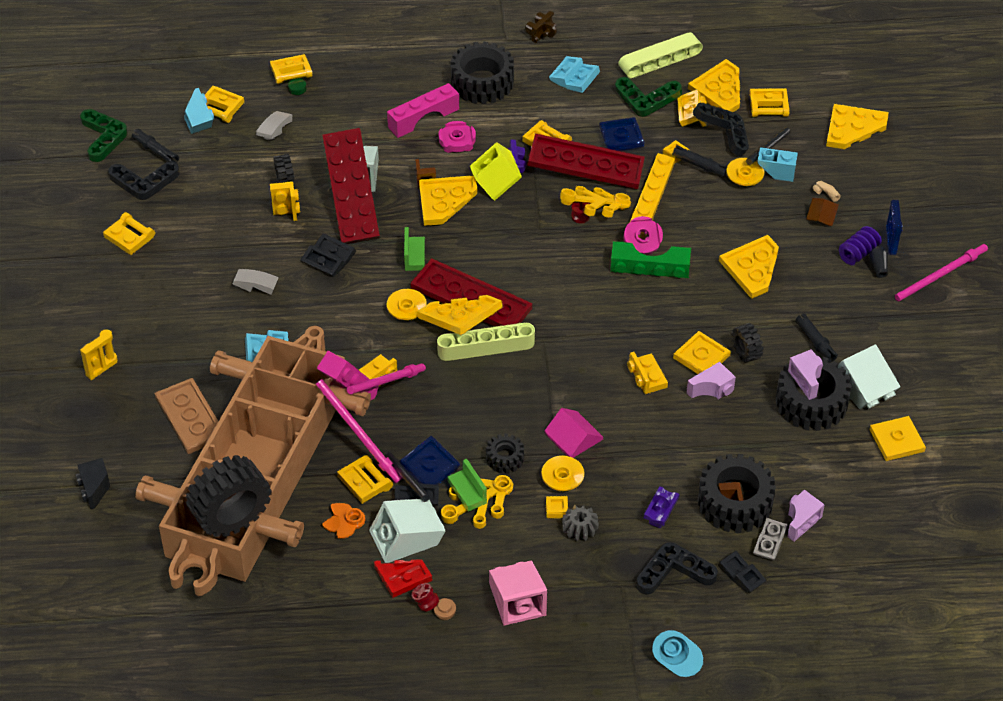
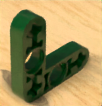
M621 77L615 82L617 93L641 117L650 115L682 95V87L678 81H670L647 95H644L628 77ZM633 94L638 95V97L635 99L629 98V96ZM658 96L663 97V99L660 101L654 100V98Z
M86 109L80 114L82 125L102 133L88 148V156L92 162L104 160L128 135L126 124L92 109ZM101 123H108L106 126H100ZM106 140L112 141L111 143L107 144L103 143Z

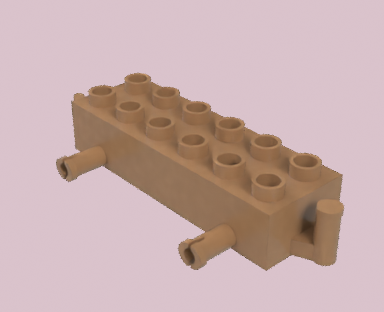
M309 327L305 334L294 342L267 336L253 362L226 355V352L218 350L211 361L210 372L216 375L221 373L242 379V382L181 488L154 481L153 477L146 475L139 482L136 489L137 500H149L169 506L159 525L165 557L173 559L169 567L173 588L177 589L182 586L184 571L194 566L204 571L203 575L193 583L197 596L204 595L214 587L218 574L246 582L269 537L287 542L288 546L296 547L303 534L304 523L300 521L291 522L279 517L336 411L316 386V383L323 379L347 410L354 411L356 415L364 416L371 400V393L368 392L348 394L346 388H342V385L317 369L327 353L325 351L324 332L321 327ZM234 455H239L240 458L245 456L253 461L270 484V489L272 490V495L269 496L271 499L270 503L264 504L267 509L264 513L259 512L258 516L260 518L256 521H250V526L246 529L243 526L240 528V532L234 534L231 531L230 535L226 537L222 533L219 537H214L213 534L210 536L203 530L186 505V493H190L188 487L190 484L196 483L193 479L197 475L201 476L204 474L202 470L205 467L208 469L213 467V462L218 460L221 463L223 458L228 456L231 460ZM235 494L228 497L225 501L233 497Z

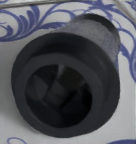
M884 248L872 249L868 258L876 272V276L884 278L888 275V253Z

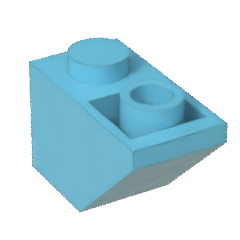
M199 88L194 90L184 115L191 134L212 127L214 120L212 110L208 109L206 105V96L204 93L201 94Z
M760 147L758 164L774 179L793 182L797 153Z

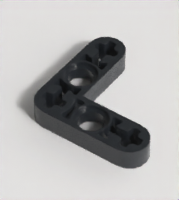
M698 103L693 110L695 118L726 128L730 150L737 156H743L749 149L743 118L737 113L705 103Z
M171 161L164 163L144 179L121 164H114L108 170L112 182L139 200L149 199L178 178L180 174L178 164ZM155 179H161L160 182H152ZM129 180H134V181H135V182L132 183V184H127V183H126V182L129 181Z
M668 542L661 546L639 574L637 589L644 595L652 594L672 568L701 584L712 585L717 580L718 570L712 563L675 543ZM670 552H673L674 554H670V555L667 557V561H666V560H665V558H666V553L669 554ZM690 560L695 565L693 567H686L683 565V562ZM661 565L664 567V570L656 572L652 567ZM650 576H651V577H652V578H651V583H650V584H646V586L643 585V583H647V582H648V580L650 579Z

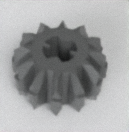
M574 505L573 510L567 509L566 515L562 517L564 533H567L568 538L575 537L576 541L579 538H583L585 541L588 537L593 538L599 526L597 514L593 513L592 508L585 509L584 505L581 508Z

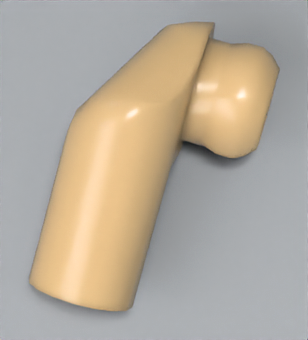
M818 181L813 186L817 194L824 190L834 202L838 201L841 197L832 185L823 181Z

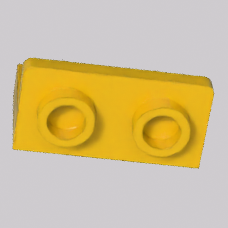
M695 90L677 98L681 126L700 121L693 115V110L698 103L707 104L704 95L701 96L699 91ZM700 121L703 127L707 126L706 122Z
M293 182L270 184L273 215L292 213L293 221H297L300 206L299 202L295 201H299L298 189H294Z
M635 352L630 353V358L627 362L628 369L631 373H634L636 384L642 388L644 394L668 388V382L652 353L637 357Z
M380 354L359 369V371L369 379H374L396 372L397 360L392 358L389 361Z

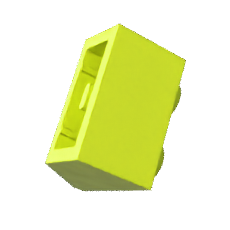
M497 142L470 165L474 178L493 200L500 197L522 178L512 152Z

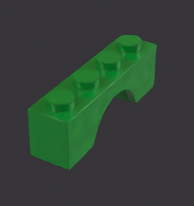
M613 241L610 272L689 278L691 248L671 246L662 255L648 256L637 251L633 243Z

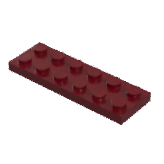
M360 128L323 134L341 242L350 244L380 238Z
M535 133L527 166L638 189L645 157Z
M432 258L410 283L411 289L444 304L451 303V299L467 298L468 301L478 300L479 296L483 295L501 300L502 308L483 320L495 327L519 324L532 310V303Z

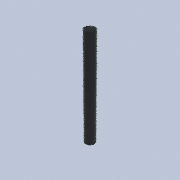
M785 127L761 148H773L790 133V129ZM760 149L746 159L748 165H752L758 160Z
M391 452L386 453L385 458L388 457L391 460L392 466L423 502H427L430 499L429 494Z

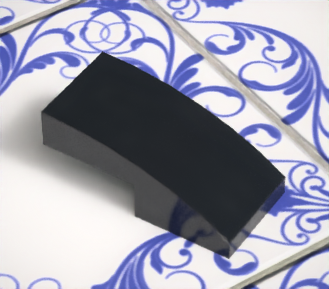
M419 483L429 494L432 506H438L439 485ZM395 485L394 501L420 499L410 486Z
M734 551L718 564L721 570L733 582L749 594L767 581L753 564L749 566L737 551Z

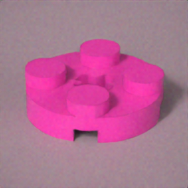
M448 122L445 124V128L439 130V143L445 152H462L473 149L476 141V132L472 126L471 128L466 126V122Z
M640 216L632 219L626 226L623 239L624 242L633 243L636 250L640 253L649 255L658 250L663 239V232L660 225L652 221L651 218ZM641 232L648 234L645 240H641L638 237Z

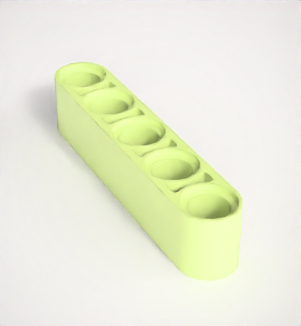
M686 33L624 55L620 58L618 65L629 78H634L696 56L702 51L703 45L693 33Z
M519 323L470 330L462 335L457 333L443 334L437 339L438 357L441 360L450 361L531 349L535 344V328L530 323Z

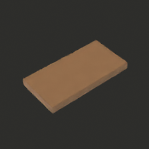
M190 378L156 392L155 398L187 453L190 454L204 448L218 420L194 379Z

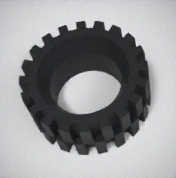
M485 41L480 45L478 42H473V46L466 44L464 49L460 47L457 49V53L454 52L450 62L451 86L459 93V98L463 96L464 101L471 99L474 104H477V101L487 104L486 101L495 103L496 98L502 100L504 99V94L507 96L510 94V89H513L514 59L509 51L505 52V47L497 48L496 43L488 45V42ZM476 71H489L496 75L487 78H477L469 74Z
M823 357L821 375L819 378H816L819 385L828 388L832 394L826 398L810 400L796 389L795 386L798 384L788 372L789 364L787 363L784 366V370H781L778 380L776 407H779L778 412L780 415L785 414L784 419L787 422L793 420V426L797 428L801 424L804 425V430L814 427L815 431H820L821 426L829 429L832 423L836 426L840 422V418L843 419L845 417L852 386L849 375H845L846 370L843 367L838 369L837 362L833 361L830 364L828 363L829 358Z
M726 454V459L723 460L719 456L715 459V464L710 461L707 464V469H703L702 476L700 477L698 505H700L701 514H705V520L708 523L713 520V526L717 529L722 525L726 532H730V528L735 529V533H741L742 528H746V531L750 532L753 531V525L759 528L762 526L763 521L769 518L775 496L774 476L771 477V470L769 468L764 469L763 462L754 463V457L749 456L747 460L743 459L744 454H738L737 458H733L732 454ZM735 481L751 486L757 493L748 500L735 501L723 496L717 487L719 483Z
M234 455L232 460L228 456L224 457L221 463L218 460L213 462V467L210 469L205 467L202 470L204 474L201 476L197 475L193 479L196 483L190 484L188 487L190 493H186V505L203 530L210 536L213 534L214 537H219L222 533L226 537L230 535L231 531L234 534L240 532V528L243 526L246 529L250 526V521H256L260 518L258 516L259 512L264 513L267 509L264 504L270 503L271 499L269 496L272 495L270 484L253 461L245 456L240 458L239 455ZM235 494L233 497L225 501L228 497Z

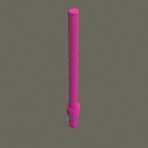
M982 244L975 249L966 251L960 258L895 294V299L899 302L961 265L976 260L979 255L988 250L987 245Z
M422 363L418 365L411 364L402 370L348 386L347 392L348 394H354L404 377L411 378L425 371L426 367Z
M323 379L317 382L316 386L379 462L378 466L381 470L386 471L395 483L401 480L402 477L393 468L391 460L388 457L385 458Z

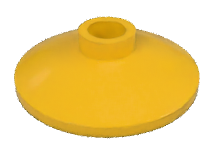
M738 158L728 164L727 176L738 185H755L764 177V169L758 164V161L748 165L746 163L747 158Z
M413 289L398 290L392 293L387 300L388 312L393 317L401 320L417 318V311L427 305L424 295Z
M556 456L549 459L543 465L542 479L547 486L554 490L569 491L582 483L584 469L581 463L572 457Z

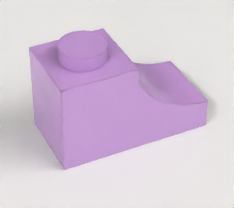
M812 349L790 357L788 372L809 400L817 397L819 383L816 378L820 377L823 367L821 358L816 356Z
M718 362L688 380L687 394L691 398L700 395H711L720 399L733 392L735 376Z
M805 490L799 495H794L789 502L788 515L792 517L793 521L789 526L788 538L793 542L820 520L823 515L824 504Z

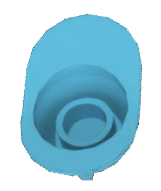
M668 630L660 633L655 638L652 648L654 657L673 673L682 677H689L700 671L703 665V654L700 648L682 633Z

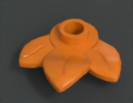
M335 503L331 504L334 516L323 522L322 525L330 532H337L338 538H347L356 529L364 525L365 515L360 509L352 508L349 504Z

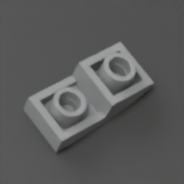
M279 111L274 112L260 125L256 135L263 136L267 140L274 139L282 134V127L292 122V114Z
M238 269L232 284L249 292L255 287L271 295L278 277L261 271Z
M766 518L753 554L774 561L783 541L787 524Z

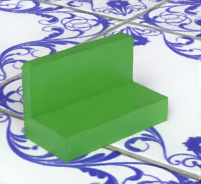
M405 227V271H419L425 267V237H409V227Z
M467 459L463 460V470L448 476V483L469 512L487 504V488Z

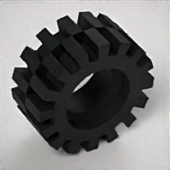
M290 155L273 156L277 183L293 182L295 187V177Z
M751 323L735 327L731 333L733 337L731 339L734 342L733 346L743 362H749L762 357L764 353L762 351L764 347L761 345L763 342L759 338L761 336L757 333V328H754V325Z
M504 433V437L498 434L497 439L492 437L491 441H488L486 460L489 467L493 466L494 471L499 469V473H503V470H506V474L510 473V469L513 472L517 471V467L520 469L524 463V444L520 438L515 439L513 434L511 437H508V433ZM503 450L511 451L513 454L511 456L504 457L498 455L497 453Z

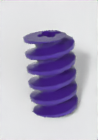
M862 227L840 245L839 254L841 259L849 265H855L856 262H859L869 254L872 249L881 244V236L871 227Z

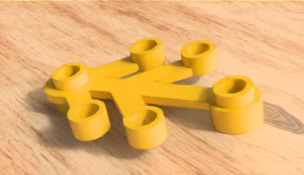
M576 186L575 191L565 188L561 190L560 194L561 203L565 205H571L574 201L591 203L585 205L584 214L588 216H594L596 209L605 204H611L603 207L602 215L605 217H613L615 210H623L631 205L628 195L617 193L614 196L598 187L594 188L593 192L583 186Z
M500 475L495 480L481 479L486 488H489L487 489V504L478 507L477 514L473 517L474 527L481 529L486 526L485 514L488 501L495 495L496 500L495 504L491 507V516L496 519L503 517L505 495L510 494L513 490V482L508 476ZM450 487L449 497L452 500H459L458 496L453 494L454 490L452 487ZM463 504L457 507L445 505L441 509V519L446 524H453L458 520V516L467 510Z

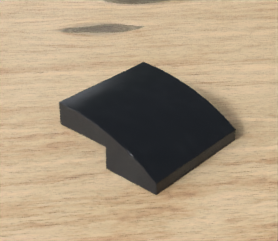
M322 233L316 244L309 246L301 258V262L334 277L351 260L356 250L354 247Z

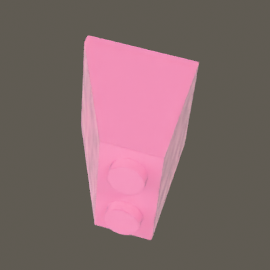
M532 561L518 562L514 565L489 570V584L503 626L546 616L547 589Z

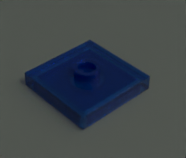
M635 117L599 123L607 149L619 151L644 147V139Z
M899 200L891 201L886 224L890 255H897L900 235L902 233Z
M433 436L427 438L400 460L405 469L421 484L438 485L460 467V463Z

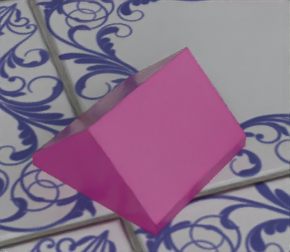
M565 408L559 410L545 430V434L566 456L572 458L603 440V436L578 411Z

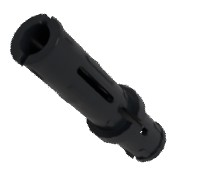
M139 128L134 130L139 136L132 133V138L141 143L142 147L146 150L150 149L167 162H175L172 158L179 161L177 154L161 145L153 136H148Z
M678 145L673 150V157L704 169L705 172L709 171L724 178L728 167L713 161V158L708 159Z
M801 314L804 319L800 315L797 316L795 322L814 344V349L820 352L823 357L829 358L828 363H831L832 360L835 361L838 354L829 345V340L821 335L806 314Z

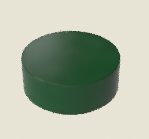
M300 78L290 80L288 83L289 92L293 95L305 93L307 90L305 80Z

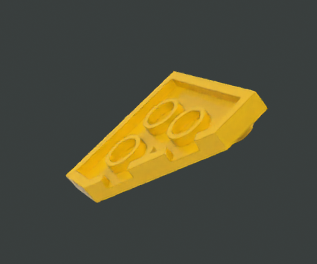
M727 59L688 83V89L690 91L698 90L700 95H704L706 102L711 106L731 112L740 108L739 68Z
M834 104L826 146L846 149L851 147V144L856 141L861 142L870 138L877 131H885L889 112Z
M474 176L419 180L424 226L444 224L477 195V184Z
M766 235L720 255L719 262L752 299L768 292L779 247L769 235Z
M488 295L479 296L478 300L470 301L467 298L451 299V303L439 304V301L430 302L418 310L417 313L418 318L462 335L501 309L502 301Z

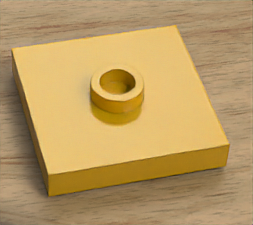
M698 331L674 353L673 358L695 373L700 374L718 362L722 364L730 356L731 351Z
M909 416L870 425V432L886 461L925 452L926 447Z

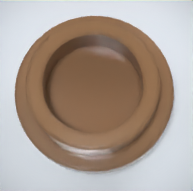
M447 598L440 599L434 608L435 615L441 620L451 619L456 612L455 603Z

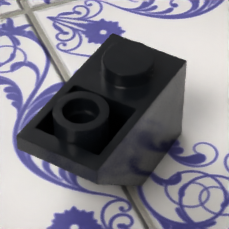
M103 458L77 465L79 473L75 474L79 487H84L81 490L84 503H89L90 509L96 508L110 488Z

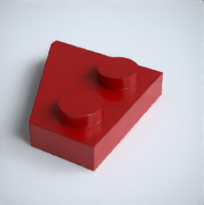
M394 560V563L381 564V561L374 562V568L393 598L416 588L420 584L432 581V575L423 560Z

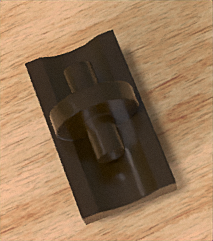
M549 11L547 14L539 12L535 16V23L529 21L526 24L525 32L532 35V42L537 43L543 36L553 37L556 35V24L552 21L554 12Z

